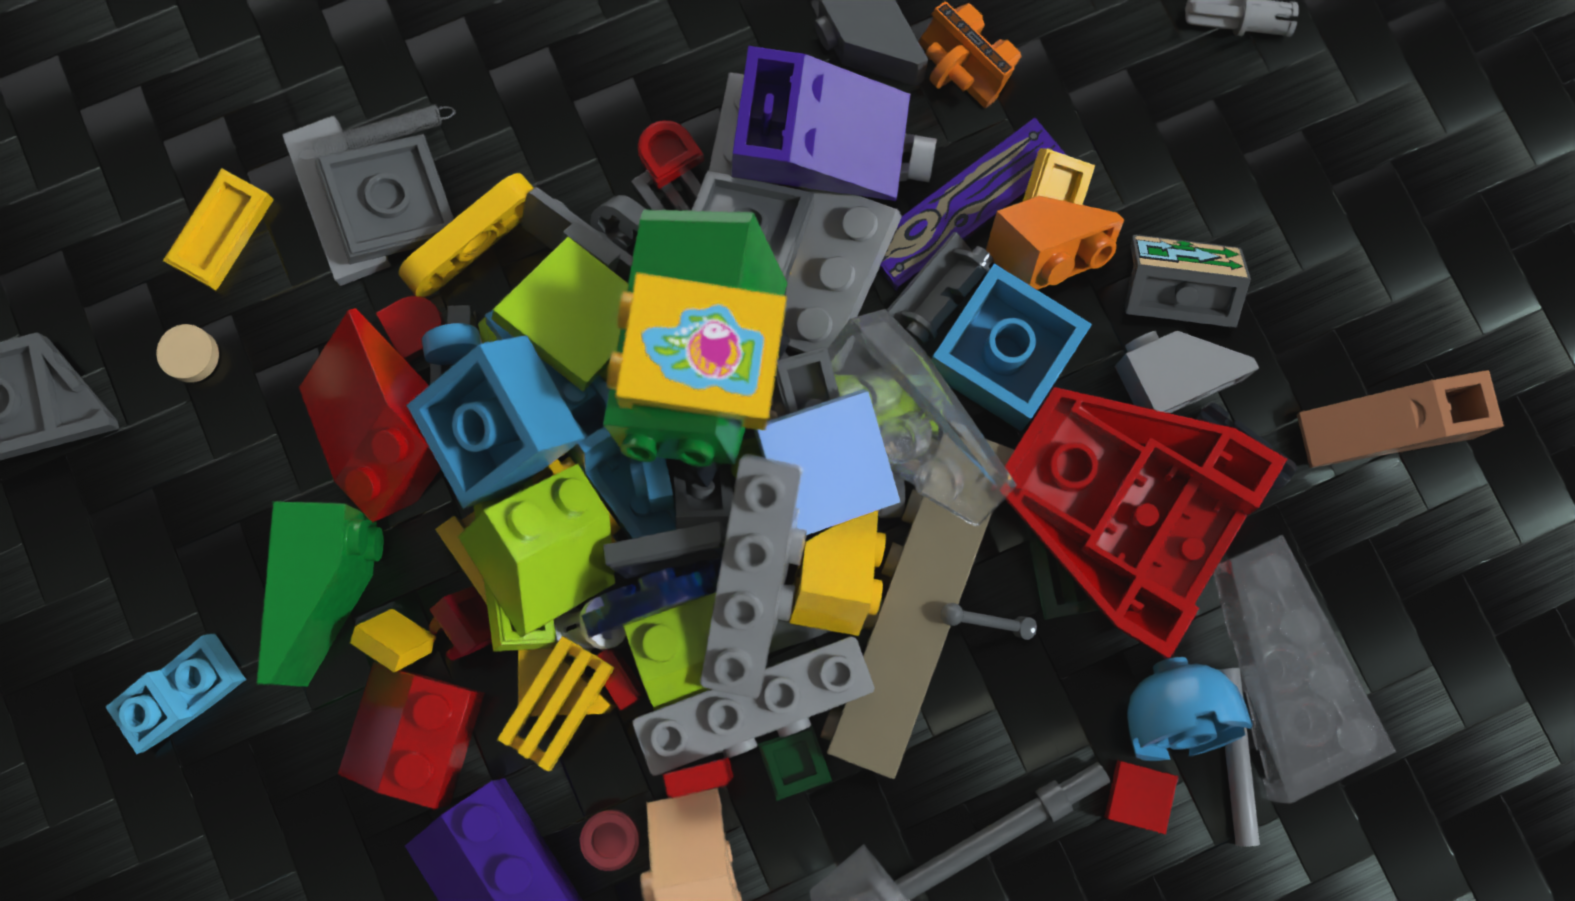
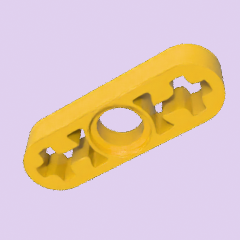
M520 173L506 177L414 251L401 265L398 272L399 277L417 297H427L435 293L521 223L527 193L534 187Z

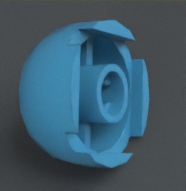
M1185 657L1170 658L1153 666L1154 674L1141 681L1131 694L1127 711L1129 735L1135 756L1144 761L1171 760L1166 748H1189V756L1202 754L1241 739L1246 735L1244 728L1251 729L1253 726L1246 704L1237 686L1221 671L1202 664L1189 665Z

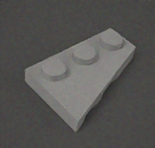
M798 187V190L814 193V207L787 281V297L782 325L790 339L787 348L799 353H805L827 347L831 364L835 367L902 216L895 208L858 195Z

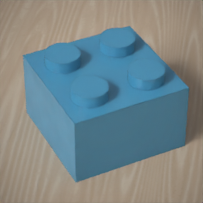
M994 263L933 355L927 372L1014 428L1022 431L1039 408L1092 324Z
M527 335L477 345L407 404L409 411L463 509L511 494L584 439L581 430Z

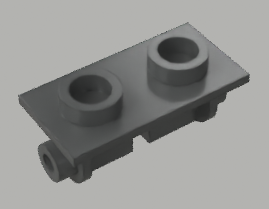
M953 232L885 311V317L916 351H920L929 339H935L938 335V328L982 277L985 278L990 270L989 265L993 262V257L979 246H976L972 251L959 234Z

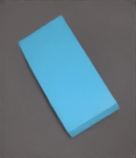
M216 634L203 635L164 668L158 671L147 672L108 704L106 709L136 754L150 749L195 719L245 681L246 678Z

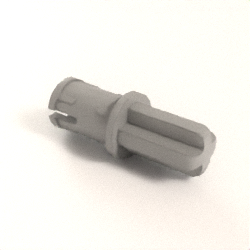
M1188 0L1185 16L1186 22L1190 25L1232 29L1233 34L1236 36H1242L1245 31L1282 35L1289 38L1294 33L1297 22L1277 20L1275 16L1284 18L1298 16L1299 8L1298 3L1292 1Z

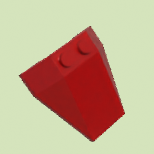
M1054 387L993 486L1117 629L1164 658L1170 659L1199 610V607L1195 605L1196 601L1247 515L1260 507L1285 465L1287 458L1236 428Z

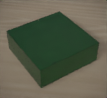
M813 725L791 735L777 737L758 744L777 800L832 781Z

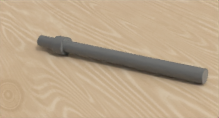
M1096 762L1060 784L1056 780L1035 791L1037 798L862 901H910L1045 820L1050 819L1054 823L1073 811L1072 804L1110 783L1107 773L1101 764Z

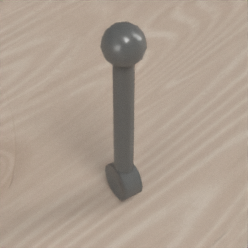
M956 603L946 604L940 612L942 621L949 626H955L960 622L1008 630L1013 631L1016 637L1025 640L1033 638L1037 631L1036 621L1027 616H1018L1015 620L964 611Z

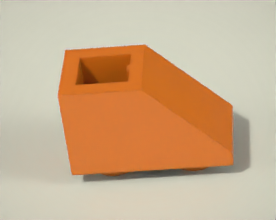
M1037 196L996 212L986 251L993 257V262L1038 290L1048 285H1057L1068 277L1091 268H1100L1109 262L1116 251V241L1124 219L1116 212Z

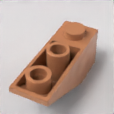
M1489 370L1431 380L1297 414L1310 468L1475 439L1504 426Z

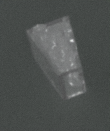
M1281 535L1219 563L1214 571V577L1229 639H1233L1241 674L1242 692H1246L1254 725L1251 731L1256 751H1260L1266 779H1263L1268 800L1290 804L1395 753V748L1284 536Z

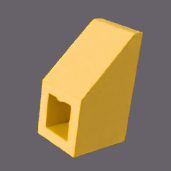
M878 510L836 524L805 542L801 562L797 566L793 586H796L790 615V624L859 636L867 614H877L882 595V580L873 579L874 567H879L882 562L886 540L885 533L877 532Z

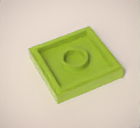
M567 237L493 309L491 320L514 338L527 335L538 356L584 392L610 364L612 352L617 351L620 329L617 328L619 305L622 292H627L628 283L570 237Z

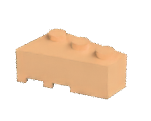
M718 788L647 803L651 872L641 874L644 900L742 901L731 866L733 857L729 840L725 841Z

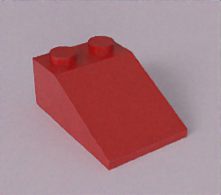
M354 308L347 311L299 389L334 482L373 523L416 503L438 474L441 467L407 407V404L428 388L429 385L372 324Z

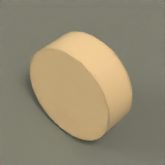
M183 324L169 329L161 337L156 355L158 363L165 373L179 381L192 383L205 379L214 371L219 360V349L216 341L210 334L197 326Z

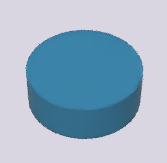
M453 323L435 327L427 331L421 339L425 360L435 365L456 364L477 345L481 344L479 330L470 324Z

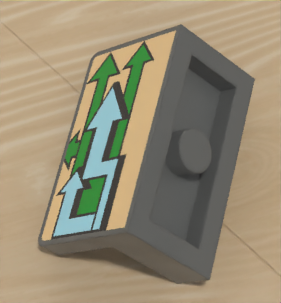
M1133 235L1130 247L1134 265L1124 302L1126 314L1237 328L1251 280L1242 249L1232 246Z

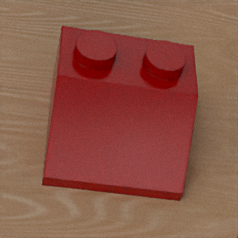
M373 662L338 774L375 792L433 809L451 805L485 693L403 669L392 672L379 662Z

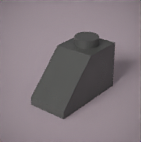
M819 0L818 19L814 20L817 35L827 51L834 48L842 65L911 86L924 82L928 58L895 0Z

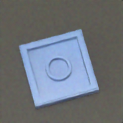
M862 389L769 420L766 431L754 429L763 458L792 463L802 467L803 471L796 508L800 509L796 528L807 530L806 535L900 502L873 405L867 390Z

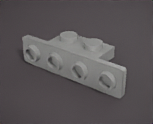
M748 454L744 455L739 462L701 677V685L704 688L749 698H757L760 695L771 638L779 620L789 621L793 607L796 586L786 584L789 564L800 565L807 530L796 528L800 511L799 508H796L803 471L799 465Z
M847 637L766 668L762 690L757 698H749L710 689L639 716L633 721V726L650 773L659 775L721 750L724 758L744 753L757 746L755 737L777 730L779 737L799 732L812 725L810 716L868 695L874 691L875 687L857 639Z

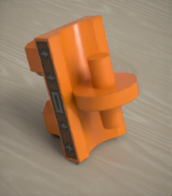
M945 1L935 8L929 27L918 41L926 50L925 54L937 65L932 71L929 80L936 88H941L952 80L962 91L967 90L986 108L998 97L1020 60L1021 52L1008 40L1000 39L995 44L990 45L980 35L985 26L983 16L970 3L953 9Z

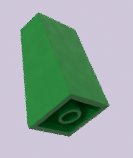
M643 210L639 221L627 292L633 293L636 274L639 273L784 296L787 281L753 212ZM620 329L616 352L623 353L627 333L625 329ZM609 390L603 425L620 446L621 451L628 457L643 462H652L656 457L680 459L687 464L698 467L709 466L712 462L735 464L745 428L741 427L742 420L635 403L632 404V409L621 408L618 406L616 398L617 390Z

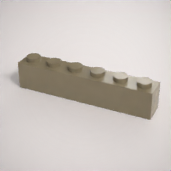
M949 426L942 440L932 437L920 468L930 472L923 493L913 489L910 494L903 517L901 518L902 522L910 524V528L903 546L894 542L891 545L881 572L882 575L891 579L885 595L880 601L877 614H867L862 626L863 629L870 631L862 655L873 681L874 691L844 703L842 708L836 706L829 710L820 738L830 741L826 753L895 779L950 626L942 621L940 612L943 606L948 603L959 604L999 491L993 485L1013 454V449Z

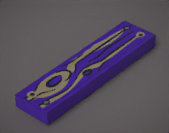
M1036 118L1032 119L902 216L878 269L896 292L916 277L953 232H957L966 241L994 220L998 210L1012 206L1022 199L1025 195L1039 149H1049L1066 155Z

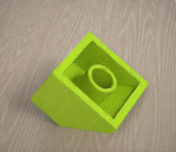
M578 464L484 510L458 536L520 638L615 584L614 570L606 565L604 545L612 543L609 512Z
M716 592L623 626L654 711L710 690L701 685V677Z

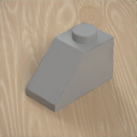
M1152 331L1134 339L1125 345L1128 353L1115 365L1135 406L1166 413H1173L1239 383L1259 369L1253 357L1180 331H1175L1161 338L1158 337L1156 331Z

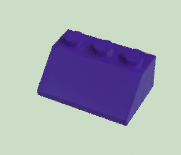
M505 778L491 781L437 818L405 845L439 901H583Z

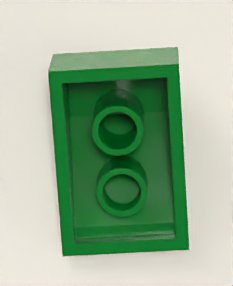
M273 502L257 684L308 687L372 578L374 561H380L382 557L384 538L382 529L377 527V521L372 523L363 512L347 504Z

